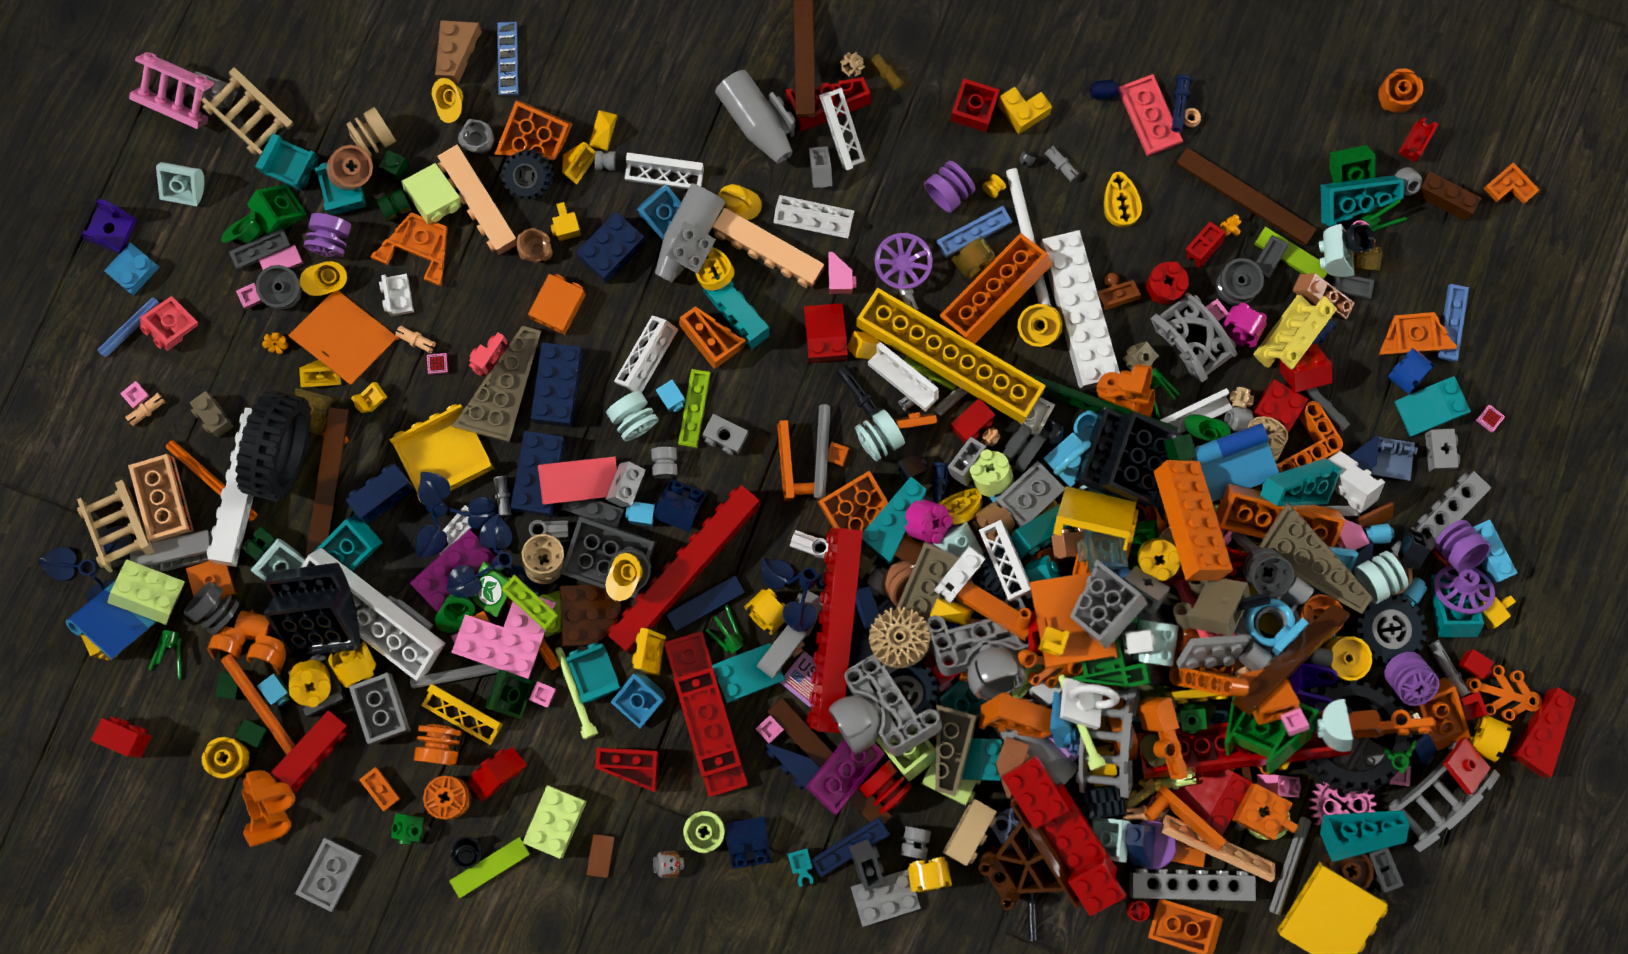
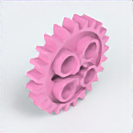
M1324 781V785L1316 784L1319 790L1312 791L1316 797L1309 799V801L1314 803V806L1309 807V809L1315 810L1311 817L1318 818L1315 825L1322 824L1323 815L1376 812L1371 809V806L1377 805L1375 802L1370 801L1374 795H1368L1367 792L1369 790L1363 794H1356V791H1350L1349 794H1344L1343 797H1340L1337 792L1338 788L1331 790L1329 789V784ZM1330 793L1335 798V800L1329 797ZM1356 799L1361 804L1360 809L1358 811L1355 810L1353 807V803ZM1328 801L1332 804L1330 812L1325 810V804ZM1338 802H1345L1344 807L1347 810H1341L1342 806Z

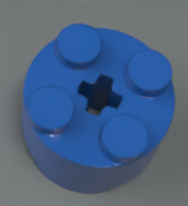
M1412 348L1406 354L1403 361H1400L1393 368L1388 377L1409 395L1423 381L1427 373L1434 368L1435 364L1419 351Z

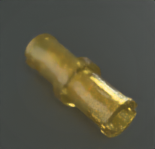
M880 54L875 55L871 59V64L876 67L880 72V76L883 79L885 78L894 90L902 85L903 81L893 71L894 68L888 65Z

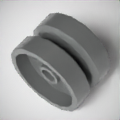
M1239 258L1232 260L1224 267L1216 280L1218 295L1229 305L1248 304L1263 287L1264 275L1262 269L1250 259Z
M282 265L269 266L257 277L255 284L256 293L260 300L271 308L278 310L290 309L301 300L303 289L300 286V278L288 267ZM281 284L282 289L279 291L276 290V287H280Z
M1025 423L1022 424L1017 433L1013 434L1002 453L1007 457L1009 463L1012 462L1015 456L1019 457L1014 464V469L1023 474L1047 439L1037 433L1029 442L1027 439L1032 433V428Z

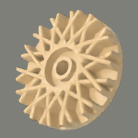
M898 607V610L890 608L889 612L885 610V614H879L878 618H875V623L871 624V629L869 630V642L873 654L880 662L890 667L905 668L918 663L926 655L930 646L929 627L927 628L926 620H924L923 616L920 617L917 611L914 612L913 609L908 611L906 607H903V609Z

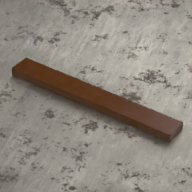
M794 0L796 118L815 117L813 0Z
M1189 148L1185 149L1176 163L1180 168L1304 246L1307 245L1316 231L1315 227Z
M331 407L328 409L305 559L331 535L350 413L347 409Z
M1332 603L1249 684L1246 696L1233 699V705L1251 715L1349 619L1350 613Z
M782 698L767 711L809 758L821 768L833 752ZM858 788L848 799L869 822L880 817L885 824L892 817L887 811L881 814L878 810L882 805L879 803L874 806L873 803L876 799L873 796L866 798Z

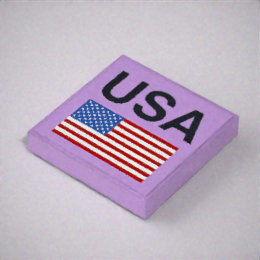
M804 651L784 675L785 681L780 683L811 707L809 695L810 692H813L814 685L811 683L812 672H815L816 664L813 662V658Z

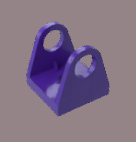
M98 199V208L88 230L83 231L82 237L87 242L120 254L137 219L116 205ZM109 225H114V231L107 234L106 228Z
M1304 662L1291 674L1290 685L1300 703L1319 711H1325V709L1316 707L1315 704L1319 702L1330 704L1334 702L1332 699L1303 691L1308 688L1335 684L1338 680V673L1328 667ZM1328 673L1331 674L1333 678L1327 680L1321 679L1318 677V674Z

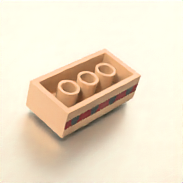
M164 454L128 465L148 541L154 543L194 532L175 458Z

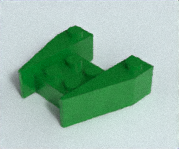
M1137 616L1130 622V624L1138 622ZM1119 636L1114 640L1118 658L1113 656L1082 661L1081 665L1084 675L1073 677V680L1123 687L1151 683L1147 663L1126 666Z
M1233 696L1225 738L1226 755L1230 756L1237 744L1267 757V773L1271 774L1311 739L1316 726H1318L1319 710L1299 703V708H1301L1309 724V729L1289 736L1281 719L1258 725L1253 714L1248 715L1233 705V699L1236 697Z

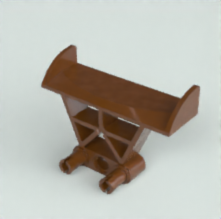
M1013 797L1010 806L1020 821L1000 848L990 845L984 849L980 858L979 871L982 869L980 873L989 877L1002 898L1001 906L1003 905L1002 908L1005 910H1011L1014 904L1018 902L1022 893L1064 891L1074 908H1078L1082 903L1068 883L1070 871L1042 827L1040 826L1034 830ZM1022 826H1024L1039 851L1033 854L1029 853L1017 834ZM1010 842L1016 851L1006 849ZM1044 858L1057 880L1047 881L1036 862ZM1008 862L1025 864L1020 881ZM1028 871L1035 881L1025 882ZM997 872L1004 873L1006 877H1000Z

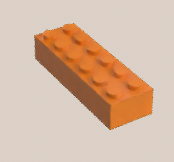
M1020 233L940 314L944 324L956 334L975 344L1053 265L1049 255Z
M1166 460L1154 471L1185 580L1220 581L1233 571L1200 461Z
M1227 483L1216 516L1221 529L1263 539L1284 506L1274 505L1260 495L1261 491ZM1318 505L1292 506L1328 547H1335L1346 521L1340 511Z

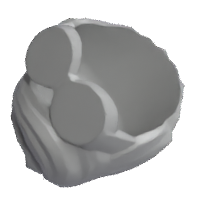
M469 119L459 133L458 141L466 150L483 154L492 148L494 135L487 123L481 120Z

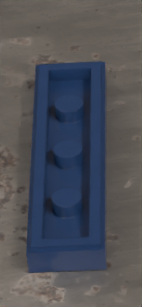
M733 576L666 615L677 632L743 595L745 592L737 577Z
M878 817L813 857L811 862L820 877H823L852 858L849 846L867 839L872 846L890 835L881 818Z

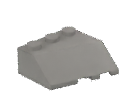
M1096 559L1093 565V572L1091 576H1088L1087 585L1079 596L1070 618L1092 639L1107 649L1147 605V601L1140 592Z

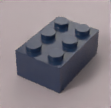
M615 212L576 251L578 259L606 284L646 242L641 233L618 212Z
M395 464L386 466L381 471L382 474L367 480L364 487L360 490L355 489L349 494V498L346 499L359 519L367 524H370L416 490L405 473Z

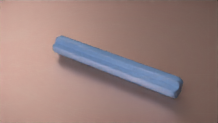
M152 297L98 348V352L104 357L112 353L141 325L140 317L159 305L160 302Z

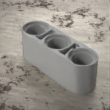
M787 625L760 660L757 667L773 679L805 639L808 632L806 630L797 632Z

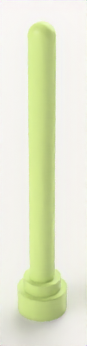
M557 647L555 652L582 723V738L588 739L597 735L598 731L596 726H593L588 719L571 669L566 661L564 650L562 647Z
M1063 674L1058 677L1062 690L1063 680L1066 679V676ZM1077 724L1089 754L1088 765L1090 770L1106 765L1104 758L1097 754L1087 727Z

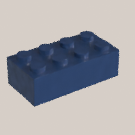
M551 343L541 344L531 413L533 423L573 427L583 357L581 347Z
M524 431L510 507L513 511L553 517L555 503L546 505L542 503L538 465L560 463L563 461L566 444L563 436Z

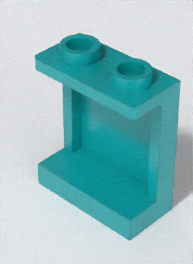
M272 133L255 167L260 173L301 191L308 184L312 169L314 170L317 167L318 156L314 151H306L282 140L280 136Z
M323 163L315 168L325 201L323 203L324 209L328 215L333 216L367 207L362 186L351 191L339 189L328 178L326 171L327 163ZM347 165L346 168H349L350 172H352V167Z
M595 642L588 645L587 650L581 652L578 649L569 653L566 661L570 666L583 704L621 690L617 675L603 643Z

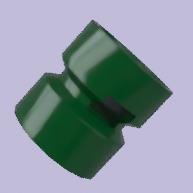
M402 189L393 192L391 197L386 195L377 200L387 222L397 219L399 213L405 215L413 211Z
M259 526L253 533V539L249 538L241 546L256 561H259L277 540L262 526ZM260 540L266 543L264 547L258 543Z

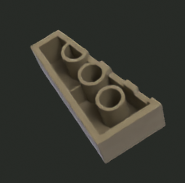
M936 705V711L939 714L942 728L937 733L935 791L957 796L978 715Z

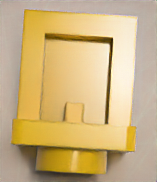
M372 382L361 394L351 397L356 409L361 413L373 412L388 398L377 382Z

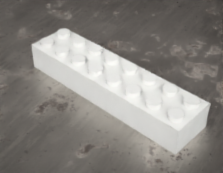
M1078 230L1044 238L1040 243V248L1049 255L1053 264L1047 270V275L1057 310L1062 316L1064 336L1081 391L1097 387L1099 379L1104 374L1109 372L1120 374L1081 233Z
M322 548L309 554L302 567L337 562L340 564L354 599L360 638L417 681L427 674L446 643Z

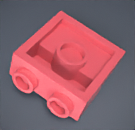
M172 296L140 317L142 332L147 336L150 334L154 338L155 345L159 349L164 348L166 351L183 341V336L198 326V322Z
M498 332L489 339L487 348L480 344L470 354L469 361L471 363L469 367L481 377L483 374L485 376L489 374L509 346L505 336Z

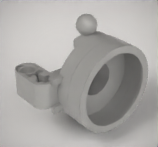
M1296 576L1291 588L1285 594L1272 598L1278 599L1290 607L1296 624L1300 620L1296 608L1310 598L1314 588ZM1263 607L1254 616V627L1263 637L1264 635L1258 627V621L1262 614L1270 613L1278 619L1280 630L1287 625L1285 614L1276 607ZM1246 609L1240 618L1235 632L1237 635L1246 634L1249 642L1237 660L1252 671L1263 669L1269 661L1274 660L1270 654L1274 646L1261 645L1251 638L1245 625L1246 614L1249 610Z

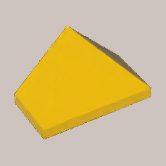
M598 111L589 143L590 147L608 151L617 119L616 114Z
M585 142L563 155L562 173L574 184H578L595 159V151Z
M319 360L299 368L301 387L341 385L340 376Z
M937 598L930 616H941L945 621L964 626L969 624L974 609L967 605L952 601L949 603L945 599Z

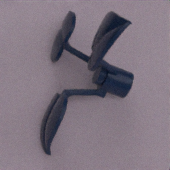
M421 472L418 497L421 503L426 505L427 511L432 514L431 518L434 520L435 527L428 524L420 530L416 542L418 557L426 558L437 555L444 550L447 544V535L443 530H439L440 525L437 517H442L447 511H451L463 516H469L468 525L474 529H481L487 520L498 514V507L486 497L473 499L468 506L469 513L446 506L442 499L449 496L451 489L447 479L436 473Z
M496 514L487 520L479 533L481 545L486 549L493 548V551L498 554L493 558L492 565L476 575L470 566L459 565L450 572L446 586L447 591L456 597H472L481 588L478 577L493 568L499 571L507 569V575L510 579L513 575H516L536 595L540 594L538 583L533 582L527 577L523 566H516L510 572L512 556L508 552H503V550L511 544L512 533L500 514Z
M121 525L107 529L100 535V538L127 526ZM131 534L104 545L106 554L132 544ZM66 547L53 549L38 560L43 570L58 580L71 579L75 574L74 568H78L82 575L91 576L98 585H94L88 590V602L114 582V580H106L102 583L95 575L99 569L96 558L93 560L85 559L79 565L75 564L77 561L76 554Z
M763 557L760 572L763 581L770 588L779 590L784 587L785 583L790 585L799 579V584L804 589L801 603L796 601L789 602L785 605L782 615L784 621L794 631L802 632L809 629L815 622L816 610L812 605L804 604L808 589L813 588L815 583L817 589L824 591V583H822L823 573L818 576L814 568L807 567L803 569L802 573L799 572L793 578L794 572L791 565L781 560Z

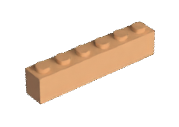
M455 145L438 155L440 160L438 166L443 174L448 173L450 178L447 180L454 189L457 188L460 192L458 195L463 205L467 204L470 208L467 212L471 219H476L480 224L477 228L482 236L486 235L489 241L486 243L491 251L496 250L498 255H501L516 246V237L459 146Z
M725 207L713 225V232L717 238L723 241L725 239L730 241L733 247L738 250L744 249L754 259L760 258L765 261L764 264L766 266L781 270L782 275L787 278H795L798 280V284L805 288L808 286L813 288L824 270V264Z

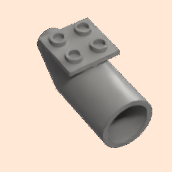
M739 70L724 79L716 88L715 93L745 136L777 164L788 159L792 155V150L786 135L794 136L795 118L790 111L787 112L783 106L785 105L779 96L776 97L772 92L769 94L770 100L767 101L746 70Z
M691 183L664 234L655 271L656 275L672 283L685 268L698 274L716 240L708 234L726 202L725 200L705 188Z
M993 727L994 730L989 735L991 739H1001V749L1006 736L1028 744L1027 753L1030 754L1029 760L1038 756L1056 785L1060 783L1065 784L1079 767L1059 748H1056V745L1048 737L1039 739L1017 735V731L1005 729V732H998V727Z

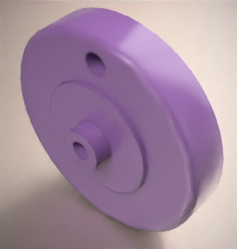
M1147 820L1139 823L1140 825L1155 826L1152 867L1143 868L1154 870L1165 867L1175 857L1177 840L1162 833L1163 822Z

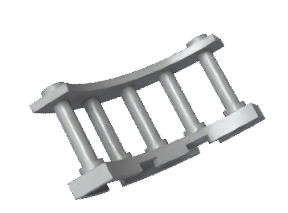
M1140 685L1129 687V689L1125 690L1112 689L1117 692L1119 698L1125 699V708H1121V710L1110 708L1101 710V716L1121 718L1123 720L1122 731H1119V733L1089 730V727H1087L1091 738L1114 740L1121 743L1120 754L1117 756L1100 755L1104 758L1106 764H1115L1117 767H1120V776L1107 777L1088 774L1087 762H1089V754L1080 734L1079 771L1076 774V783L1079 784L1081 793H1084L1087 783L1117 786V788H1120V797L1129 798L1133 784L1132 760H1129V748H1133L1134 729H1131L1132 718H1136L1137 706L1140 701Z
M1458 741L1449 747L1450 751L1447 756L1418 786L1402 799H1395L1388 806L1390 808L1389 811H1404L1410 824L1409 827L1417 834L1418 840L1414 847L1419 852L1440 838L1438 834L1445 830L1446 827L1450 830L1484 798L1481 793L1486 788L1490 790L1500 776L1493 769L1485 775L1473 794H1469L1462 801H1458L1438 779L1446 771L1443 762ZM1431 784L1452 805L1453 810L1446 817L1441 816L1421 795ZM1415 800L1435 821V826L1427 831L1418 825L1404 810V807L1411 801Z

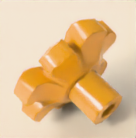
M1237 214L1229 217L1227 223H1221L1220 227L1225 231V236H1228L1231 232L1235 236L1240 234L1241 230L1237 226L1241 223V220Z
M280 333L266 334L264 336L265 341H263L262 346L268 348L269 352L274 353L276 350L277 354H282L288 348L285 336H282Z

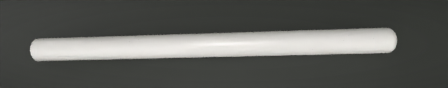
M1016 168L1006 171L1020 231L1035 243L1018 171ZM1042 275L1034 283L1038 304H1049L1051 306L1044 275Z

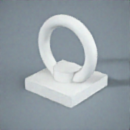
M1066 678L1063 680L1060 719L1096 730L1100 728L1101 710L1117 705L1119 695L1114 690L1105 686L1086 684ZM1103 695L1111 698L1109 700L1102 701Z

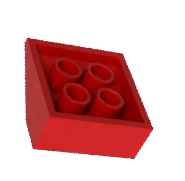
M1231 769L1195 773L1193 777L1197 781L1195 785L1181 786L1177 790L1172 789L1171 792L1218 834L1223 835L1252 782Z

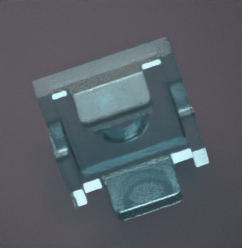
M1084 529V539L1077 542L1079 562L1087 560L1090 573L1093 572V565L1096 559L1111 571L1127 568V553L1123 550L1125 538Z

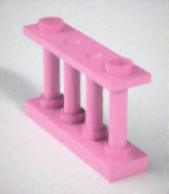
M146 52L135 57L136 62L144 65L141 87L130 92V100L196 129L207 124L208 116L200 112L203 91L213 87L215 82L208 80L203 75L194 74L162 60L153 53ZM152 69L161 72L158 94L151 92L149 89ZM169 76L178 80L175 102L166 97ZM186 83L196 87L192 109L185 107L183 104Z

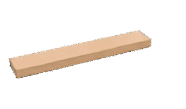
M1167 814L1163 818V834L1269 882L1275 879V863L1227 841L1217 852L1185 822Z

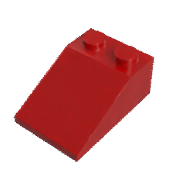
M842 303L804 306L809 363L847 360V340Z

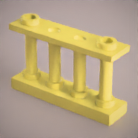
M1297 295L1253 355L1265 367H1270L1275 359L1278 358L1290 370H1293L1337 308L1325 296L1320 299L1316 306H1312L1302 295Z

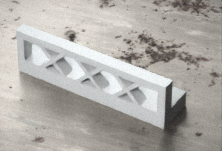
M838 88L819 96L842 167L845 170L853 168V165L864 162L865 159L843 90ZM839 93L841 101L838 107L833 106L831 96ZM839 111L844 113L847 118L843 126L839 124L837 118ZM845 130L852 134L849 144L845 142L843 137ZM850 148L857 150L858 159L851 161L849 155Z
M627 153L625 181L689 189L691 184L685 179L690 175L698 176L697 185L701 187L704 171L703 163ZM631 167L640 168L643 173L637 177L630 176ZM652 170H658L661 176L657 179H651L648 173ZM673 172L677 173L680 179L671 182L666 176Z
M780 195L773 223L848 238L854 210Z
M652 316L614 382L628 388L632 392L641 391L642 393L678 329L667 320ZM656 323H659L658 326L656 327V329H654V330L652 331V329H653V327L655 326V324H656ZM648 340L647 345L643 347V344ZM639 356L637 362L633 364L635 358ZM629 373L626 381H623L625 375Z
M879 342L876 345L877 353L868 361V366L926 412L939 399L938 388Z
M1226 388L1160 421L1178 427L1177 432L1180 434L1187 432L1184 427V421L1189 415L1198 414L1214 419L1230 411L1232 407L1226 397L1229 391Z
M999 520L980 529V534L1008 600L1012 601L1023 595L1028 599L1031 598L1029 579L1005 524ZM994 529L998 533L995 542L989 540L986 536V533ZM997 546L1005 549L1002 559L994 555ZM1004 564L1011 565L1013 568L1010 577L1002 574ZM1012 581L1019 583L1022 590L1011 594L1009 587Z

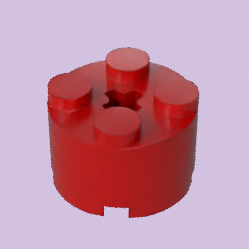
M1163 262L1157 265L1149 275L1146 283L1147 294L1151 300L1162 305L1174 304L1188 288V275L1179 263Z

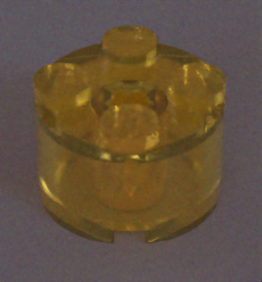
M981 235L963 248L960 254L954 256L951 260L965 278L972 279L979 273L982 265L987 267L996 258V253Z

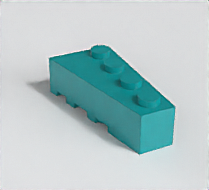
M910 477L863 532L862 543L889 565H891L907 533L905 530V525L907 526L906 512L913 502L924 499L926 488Z
M1060 504L1019 527L1010 536L1021 561L1033 556L1039 550L1045 549L1052 543L1051 535H1055L1053 532ZM1064 524L1063 529H1071V532H1073L1077 527Z

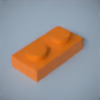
M374 767L359 779L383 812L401 799L377 767Z

